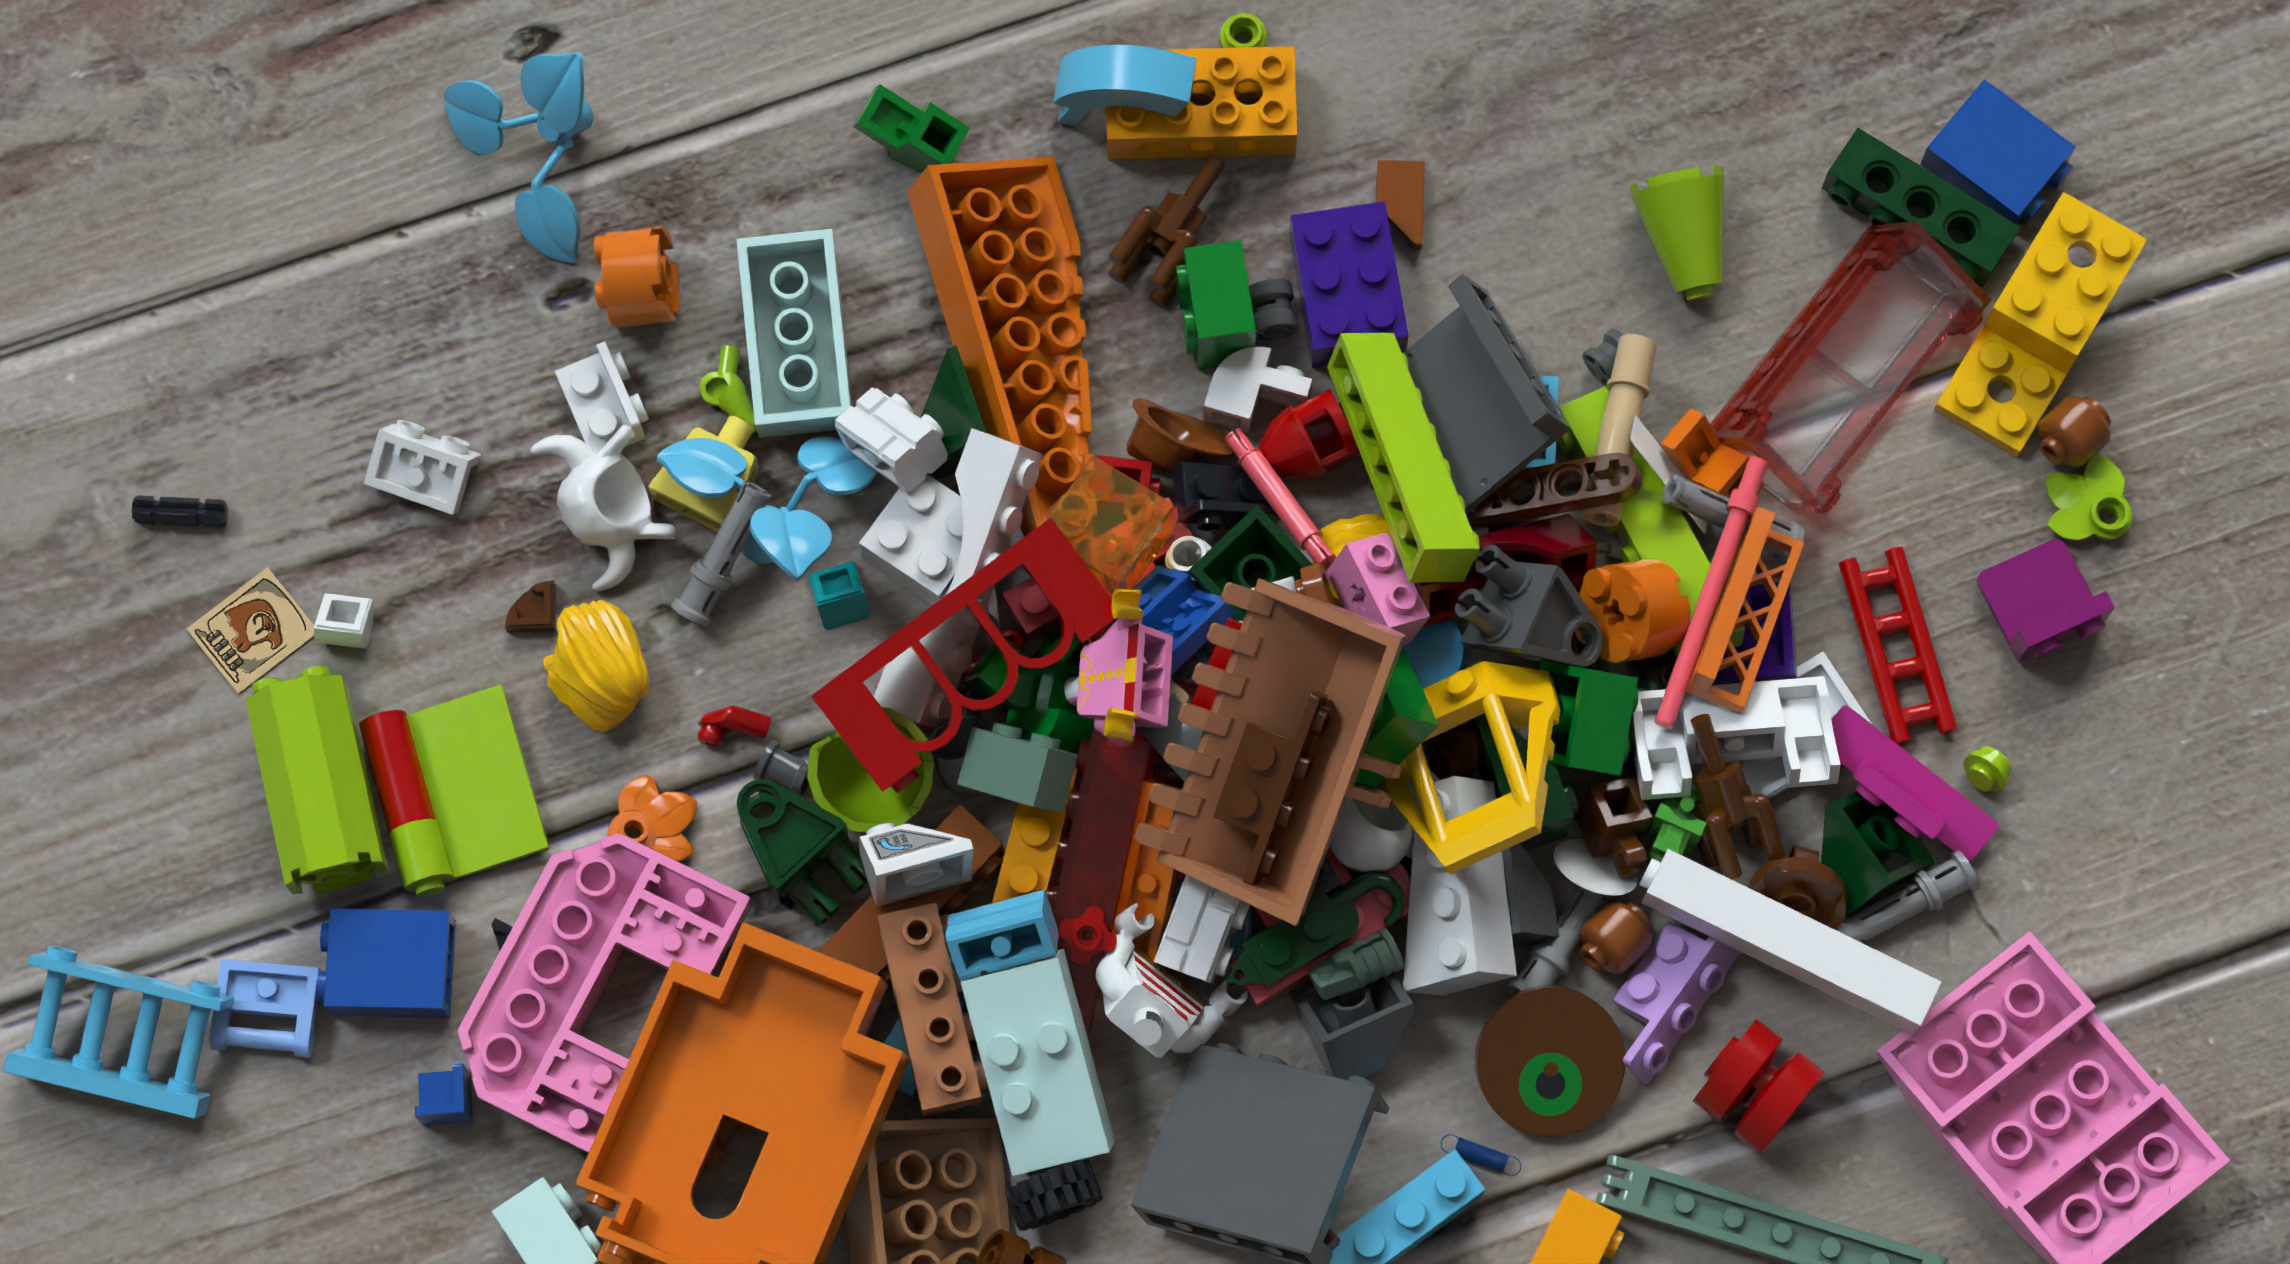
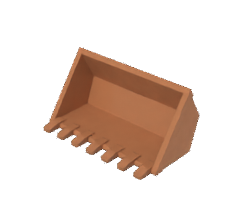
M1258 578L1254 590L1228 582L1225 584L1221 599L1228 604L1247 610L1241 628L1238 630L1219 623H1212L1206 637L1209 642L1232 650L1226 669L1223 670L1204 663H1198L1192 675L1194 682L1218 690L1212 708L1208 710L1189 703H1183L1177 717L1181 723L1203 730L1197 749L1194 750L1175 743H1169L1163 755V760L1168 764L1189 770L1183 788L1180 790L1155 783L1149 794V800L1152 803L1174 810L1167 830L1150 824L1140 823L1134 839L1140 844L1160 850L1156 859L1158 862L1297 926L1301 916L1306 912L1346 800L1353 798L1387 809L1391 802V796L1387 795L1385 791L1355 783L1361 768L1389 779H1399L1402 772V767L1364 754L1407 635L1357 612L1301 595ZM1314 692L1327 694L1328 698L1325 707L1331 709L1329 721L1322 736L1314 735L1307 754L1314 756L1313 764L1305 783H1296L1290 800L1297 803L1296 811L1287 831L1280 829L1273 848L1279 849L1280 853L1273 873L1269 878L1263 876L1257 884L1250 885L1245 883L1243 879L1259 835L1213 817L1245 727L1248 722H1252L1295 739L1310 695Z

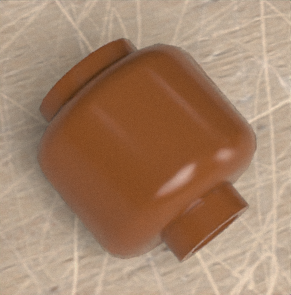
M2069 396L2065 398L2039 422L2038 433L2041 440L2039 444L2041 452L2050 462L2056 465L2061 463L2069 467L2084 465L2108 444L2110 440V416L2104 407L2091 397Z
M1609 901L1580 927V942L1583 946L1579 950L1584 962L1594 971L1600 972L1603 969L1611 974H1623L1651 948L1652 938L1650 933L1653 930L1652 924L1646 914L1631 902L1623 904L1618 901Z

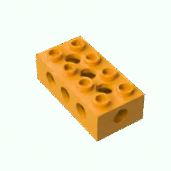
M1295 46L1163 49L1197 58L1190 102L1175 117L1137 107L1106 106L1108 160L1206 158L1209 155L1216 157L1296 156ZM1250 99L1257 103L1245 105L1240 103V101ZM1203 100L1208 102L1209 104L1205 106H1197L1193 104V102Z

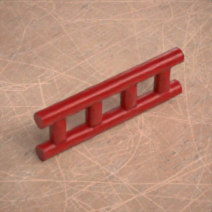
M1895 547L1885 551L1888 566L1860 572L1857 558L1843 560L1838 565L1890 739L1899 746L1911 742L1907 727L1936 721L1939 734L1946 735L1957 731L1958 726L1903 547ZM1894 584L1902 611L1874 618L1866 591ZM1908 629L1916 656L1888 663L1880 636ZM1922 675L1930 702L1902 709L1894 681Z

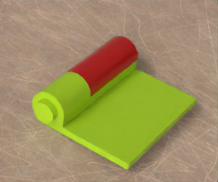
M502 684L412 714H408L403 710H389L371 715L359 723L405 891L416 892V896L420 898L436 895L445 890L444 884L550 849Z

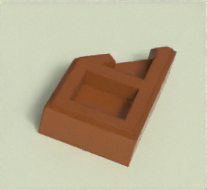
M1377 160L1376 202L1385 201L1388 221L1408 240V244L1413 249L1421 250L1425 162Z

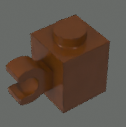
M1635 777L1589 786L1575 818L1593 858L1613 854L1614 865L1621 879L1639 876L1641 872L1637 864L1647 861V855L1641 840L1652 820V815L1645 800H1641L1639 786Z

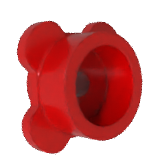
M1090 906L1086 908L1084 915L1074 920L1065 919L1059 925V935L1067 939L1072 949L1071 958L1079 965L1088 964L1091 957L1101 951H1113L1117 945V937L1114 933L1108 931L1103 921L1104 912L1099 907ZM1085 931L1092 932L1091 940L1087 941L1083 938Z

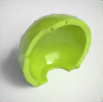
M882 707L898 730L907 738L915 741H928L911 719L890 708ZM837 732L812 745L809 751L807 778L816 803L821 808L840 817L847 824L848 829L857 832H867L870 828L884 823H893L897 827L906 823L921 810L932 789L935 763L932 752L915 751L922 761L915 768L920 775L917 779L898 793H895L891 786L882 792Z

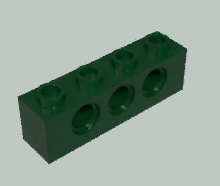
M1860 128L1856 129L1827 172L1821 188L1828 192L1829 198L1837 205L1846 209H1856L1867 216L1870 224L1879 231L1886 234L1893 232L1909 242L1910 248L1918 255L1927 259H1937L1948 266L1952 275L1967 284L1975 283L1982 288L2013 244L2021 228ZM1879 180L1887 186L1889 191L1876 193L1867 186L1866 182ZM1920 205L1927 210L1929 216L1926 218H1916L1909 213L1907 206ZM1960 230L1968 236L1969 242L1957 243L1949 237L1948 231Z

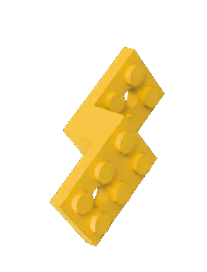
M2063 192L1993 306L1983 328L1933 410L2011 455L2018 457L2148 239ZM2074 247L2087 249L2093 257V264L2085 268L2073 265L2068 258V251ZM1997 381L2004 382L2011 388L2013 398L2008 402H1997L1989 396L1987 386Z

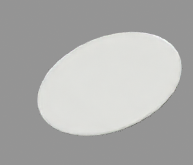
M1585 839L1565 840L1558 844L1554 850V861L1561 873L1571 882L1588 891L1602 895L1618 896L1631 892L1637 885L1638 876L1625 879L1619 877L1614 865L1613 854L1593 858Z

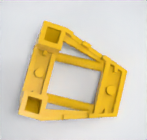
M1483 661L1458 671L1423 689L1439 724L1424 741L1485 713L1511 789L1510 793L1446 822L1423 752L1422 743L1399 764L1402 767L1399 779L1385 778L1379 783L1381 789L1391 796V801L1449 874H1453L1541 833L1548 784L1544 777L1547 761L1553 760L1555 744L1551 740L1553 725L1559 723L1561 711L1553 678L1548 671ZM1509 721L1516 731L1529 725L1526 771ZM1411 779L1420 806L1418 805L1417 801L1415 800L1414 796L1412 795L1411 791L1405 783Z

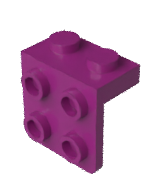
M2052 539L1982 571L1976 581L2017 662L2032 655H2035L2036 659L2044 658L2063 647L2061 642L2076 635L2081 640L2100 632L2106 627L2105 621L2115 609L2107 591L2095 596L2092 595L2066 544L2060 539Z

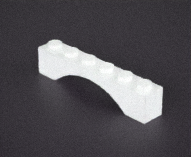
M971 428L955 472L961 495L963 532L959 560L947 594L1008 549L1012 536L1018 531L1022 523V508L1029 489L1035 485L1038 479L1039 462L1042 453ZM994 585L976 598L987 615L989 612L988 602ZM966 606L919 640L955 689L958 687L962 674L971 663V648L978 629L981 627ZM908 648L885 665L874 698L881 707L890 708L908 717L915 723L935 728L945 722L951 715L950 703L945 693L911 648Z

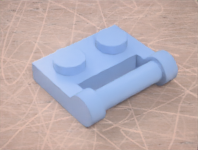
M221 959L217 985L221 986L220 994L234 997L232 1008L222 1011L213 1010L210 1048L212 1050L227 1051L229 1046L291 1051L294 1052L295 1057L311 1058L314 1049V1028L318 1006L317 977L321 969L318 967ZM232 1013L297 1018L295 1032L231 1027Z

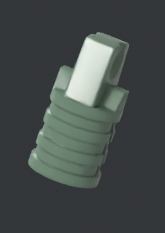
M1382 928L1377 933L1366 936L1363 940H1357L1352 945L1339 949L1338 952L1309 969V974L1314 988L1324 1000L1355 989L1359 990L1369 983L1378 981L1381 977H1386L1394 971H1399L1404 968V963L1391 934L1386 928Z

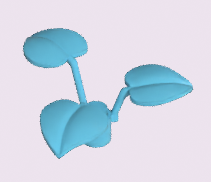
M582 53L539 54L524 63L520 75L522 92L528 104L539 110L531 115L514 119H502L503 103L500 96L491 87L482 82L463 80L447 87L443 97L449 122L457 138L470 151L480 155H489L499 150L503 144L502 128L511 129L536 122L540 135L546 141L559 144L532 180V191H524L517 195L515 199V215L522 234L539 252L561 262L573 263L578 261L580 224L574 203L558 187L552 185L542 187V184L565 151L574 146L572 137L589 129L593 122L592 110L584 99Z
M816 437L806 441L801 446L797 461L799 466L809 474L804 476L787 507L778 509L774 506L766 505L765 508L754 512L749 525L751 535L742 550L746 558L761 564L774 562L797 582L815 562L826 554L832 541V533L828 525L811 512L795 510L806 490L812 483L817 481L820 487L829 494H853L868 486L877 474L876 470L850 453L839 438ZM708 438L687 439L674 443L662 450L656 460L667 469L670 476L680 486L695 495L706 498L725 496L732 491L733 487L739 493L744 483V480L739 477L745 472L747 467L745 458L733 447L718 440Z

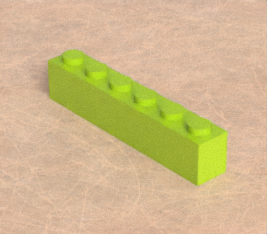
M1340 333L1327 368L1410 583L1464 582L1473 561L1477 560L1479 556V538L1476 532L1471 529L1465 513L1464 500L1461 495H1458L1451 478L1449 462L1443 458L1436 440L1435 427L1432 423H1429L1423 408L1421 392L1419 388L1415 387L1408 370L1407 356L1401 352L1394 333Z
M1606 386L1559 407L1571 429L1560 437L1558 442L1565 453L1572 451L1575 459L1596 455L1600 424L1610 393ZM1635 447L1631 459L1641 472L1643 478L1642 486L1638 494L1632 499L1623 502L1619 524L1605 527L1609 534L1616 532L1623 545L1620 548L1623 562L1657 559L1668 564L1676 571L1681 581H1676L1681 596H1688L1691 621L1711 564L1682 511L1663 502L1662 496L1666 485ZM1578 476V479L1582 485L1583 480L1581 477ZM1745 626L1733 629L1730 639L1734 647L1742 645ZM1683 641L1677 647L1671 648L1676 657H1678Z

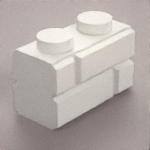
M872 387L856 401L855 407L850 406L835 419L834 426L845 448L906 492H912L926 479L928 472L932 474L947 460L948 453L941 440L944 437L942 428L927 414H924L921 418L916 416L908 402L899 394L895 393L892 397H889L877 388L874 389Z
M1186 875L1154 962L1212 984L1216 975L1225 977L1234 953V949L1227 947L1228 940L1233 928L1243 929L1251 905Z

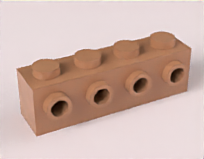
M936 902L877 915L880 936L922 1117L980 1104V1090L989 1088L981 1059L973 1061L969 1041L976 1040L969 1012L961 1011L957 994L963 992L961 981L958 978L954 963L950 964L946 947L945 934L948 927L949 914L939 915Z

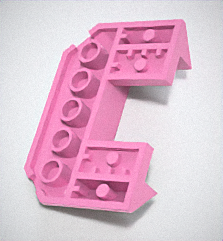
M620 833L599 839L600 842L573 851L569 849L551 855L457 1030L472 1074L476 1094L480 1100L587 1153L590 1151L629 1059L580 1036V1033L624 950L626 949L667 970L672 960H676L714 975L726 950H731L751 902V897Z

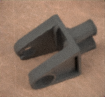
M1488 545L1479 552L1478 557L1490 565L1486 566L1480 560H1475L1474 567L1479 574L1486 576L1488 580L1482 594L1477 589L1472 588L1464 591L1459 596L1458 600L1470 608L1469 610L1460 604H1455L1457 616L1469 622L1460 643L1469 648L1529 661L1544 659L1561 664L1584 667L1591 665L1597 660L1603 646V635L1600 626L1564 570L1556 565L1515 562L1496 545ZM1577 629L1581 632L1582 640H1585L1584 649L1580 654H1575L1571 647V638Z

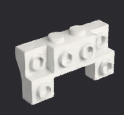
M1825 676L1754 681L1742 713L1686 692L1673 729L1663 728L1654 722L1666 689L1638 691V705L1634 714L1631 715L1630 726L1635 747L1634 765L1641 800L1691 796L1692 773L1690 764L1704 763L1691 719L1701 714L1710 715L1724 762L1782 757L1789 788L1838 784L1841 764L1833 732L1829 693ZM1742 683L1713 686L1738 695Z

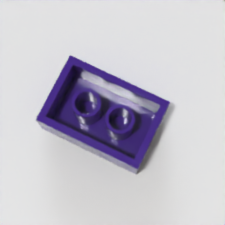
M1385 201L1290 215L1289 237L1312 368L1328 365L1340 333H1394L1400 350L1404 353L1407 350L1409 335Z

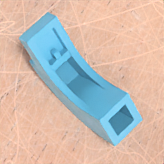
M1100 45L1070 52L1060 59L1053 103L1060 106L1058 123L1076 127L1090 111L1104 106L1137 107L1175 117L1190 102L1197 58L1168 50L1134 45Z

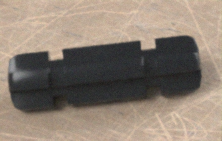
M138 495L134 497L131 509L132 519L138 524H154L155 520L161 522V525L199 527L201 523H204L206 527L223 528L228 520V505L224 500L206 499L205 503L199 501V498L161 496L159 501H156L154 496Z

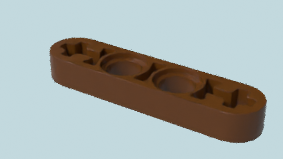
M1608 453L1521 469L1488 496L1485 501H1482L1478 505L1477 511H1470L1466 516L1471 527L1482 528L1621 503L1632 499L1638 494L1643 478L1635 462L1624 453ZM1623 469L1626 475L1621 477V484L1613 486L1610 480L1615 478V471ZM1592 473H1595L1599 479L1595 481V484L1598 487L1596 491L1593 479L1591 477ZM1566 477H1581L1583 480L1582 487L1575 495L1570 497L1559 495V485ZM1523 484L1535 486V495L1531 501L1524 505L1512 503V493L1518 486ZM1499 497L1503 504L1501 508L1495 502V500H1499Z

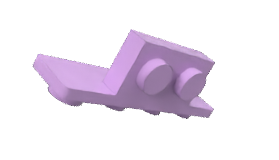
M1670 922L1665 925L1649 951L1643 956L1612 1000L1619 1010L1647 1024L1623 1058V1063L1637 1081L1647 1085L1655 1073L1663 1069L1674 1046L1682 1035L1692 1028L1698 1012L1710 995L1721 987L1725 974L1739 954L1743 952L1710 936L1705 941Z

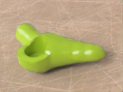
M728 345L721 346L718 371L707 373L702 378L699 386L700 395L705 403L711 406H719L730 416H735L750 424L754 428L753 433H755L757 430L753 407L746 392V386L737 375L740 349Z

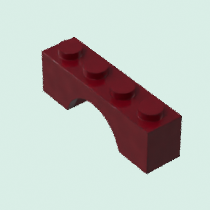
M1569 513L1478 536L1480 551L1488 545H1496L1515 562L1556 565L1564 570L1575 588L1581 587L1585 574L1589 570L1595 569L1597 541ZM1480 557L1477 558V560H1480V561H1481L1482 563H1484L1486 566H1489V565H1490V564H1488L1486 561H1484L1482 558H1480ZM1473 561L1464 582L1414 583L1430 614L1423 627L1460 618L1455 613V604H1460L1465 607V604L1458 600L1459 596L1468 589L1474 588L1479 590L1485 587L1488 578L1476 571L1474 567L1475 561Z

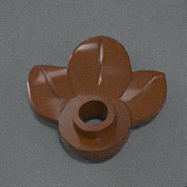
M1469 721L1425 741L1427 747L1432 752L1430 757L1432 772L1440 780L1452 776L1472 778V772L1480 765L1482 744L1478 732L1473 728H1469Z

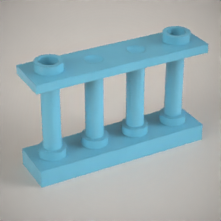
M48 946L47 952L29 955L27 965L47 969V976L31 1043H26L25 1048L7 1052L3 1072L194 1119L208 1114L212 1094L197 1091L199 1084L194 1082L210 1011L211 1009L222 1011L232 1008L234 997L221 995V986L208 982L192 980L190 987L77 960L78 952L64 947ZM67 975L96 981L79 1054H74L72 1060L54 1056L56 1049L51 1047ZM115 986L143 993L127 1066H121L120 1072L103 1068V1060L99 1058ZM163 998L191 1004L175 1077H170L168 1083L150 1079L151 1072L147 1070Z

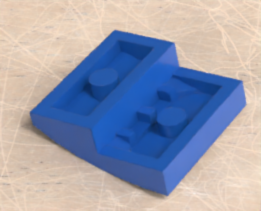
M1158 565L1131 589L1142 590L1139 607L1143 611L1142 625L1173 636L1171 675L1208 641L1206 637L1212 623L1225 625L1227 619L1232 618L1236 614L1233 605L1224 602L1221 596L1197 590L1190 574Z

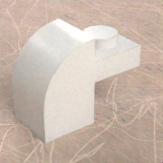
M1249 347L1241 349L1229 355L1216 369L1204 403L1203 421L1231 429L1241 428L1243 432L1250 433L1260 399L1295 407L1310 399L1312 379L1305 377L1304 372L1291 366L1280 365L1277 369L1271 368V348Z

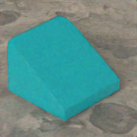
M854 561L808 574L820 618L825 629L836 628L869 617L870 612Z

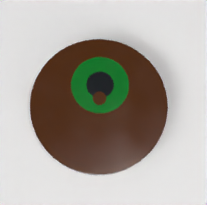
M1555 985L1537 986L1522 990L1503 1003L1489 1020L1484 1023L1475 1048V1072L1479 1087L1492 1109L1504 1121L1521 1131L1538 1136H1561L1577 1132L1599 1119L1609 1109L1619 1093L1625 1074V1064L1623 1063L1625 1048L1622 1036L1608 1012L1596 1001L1580 991Z

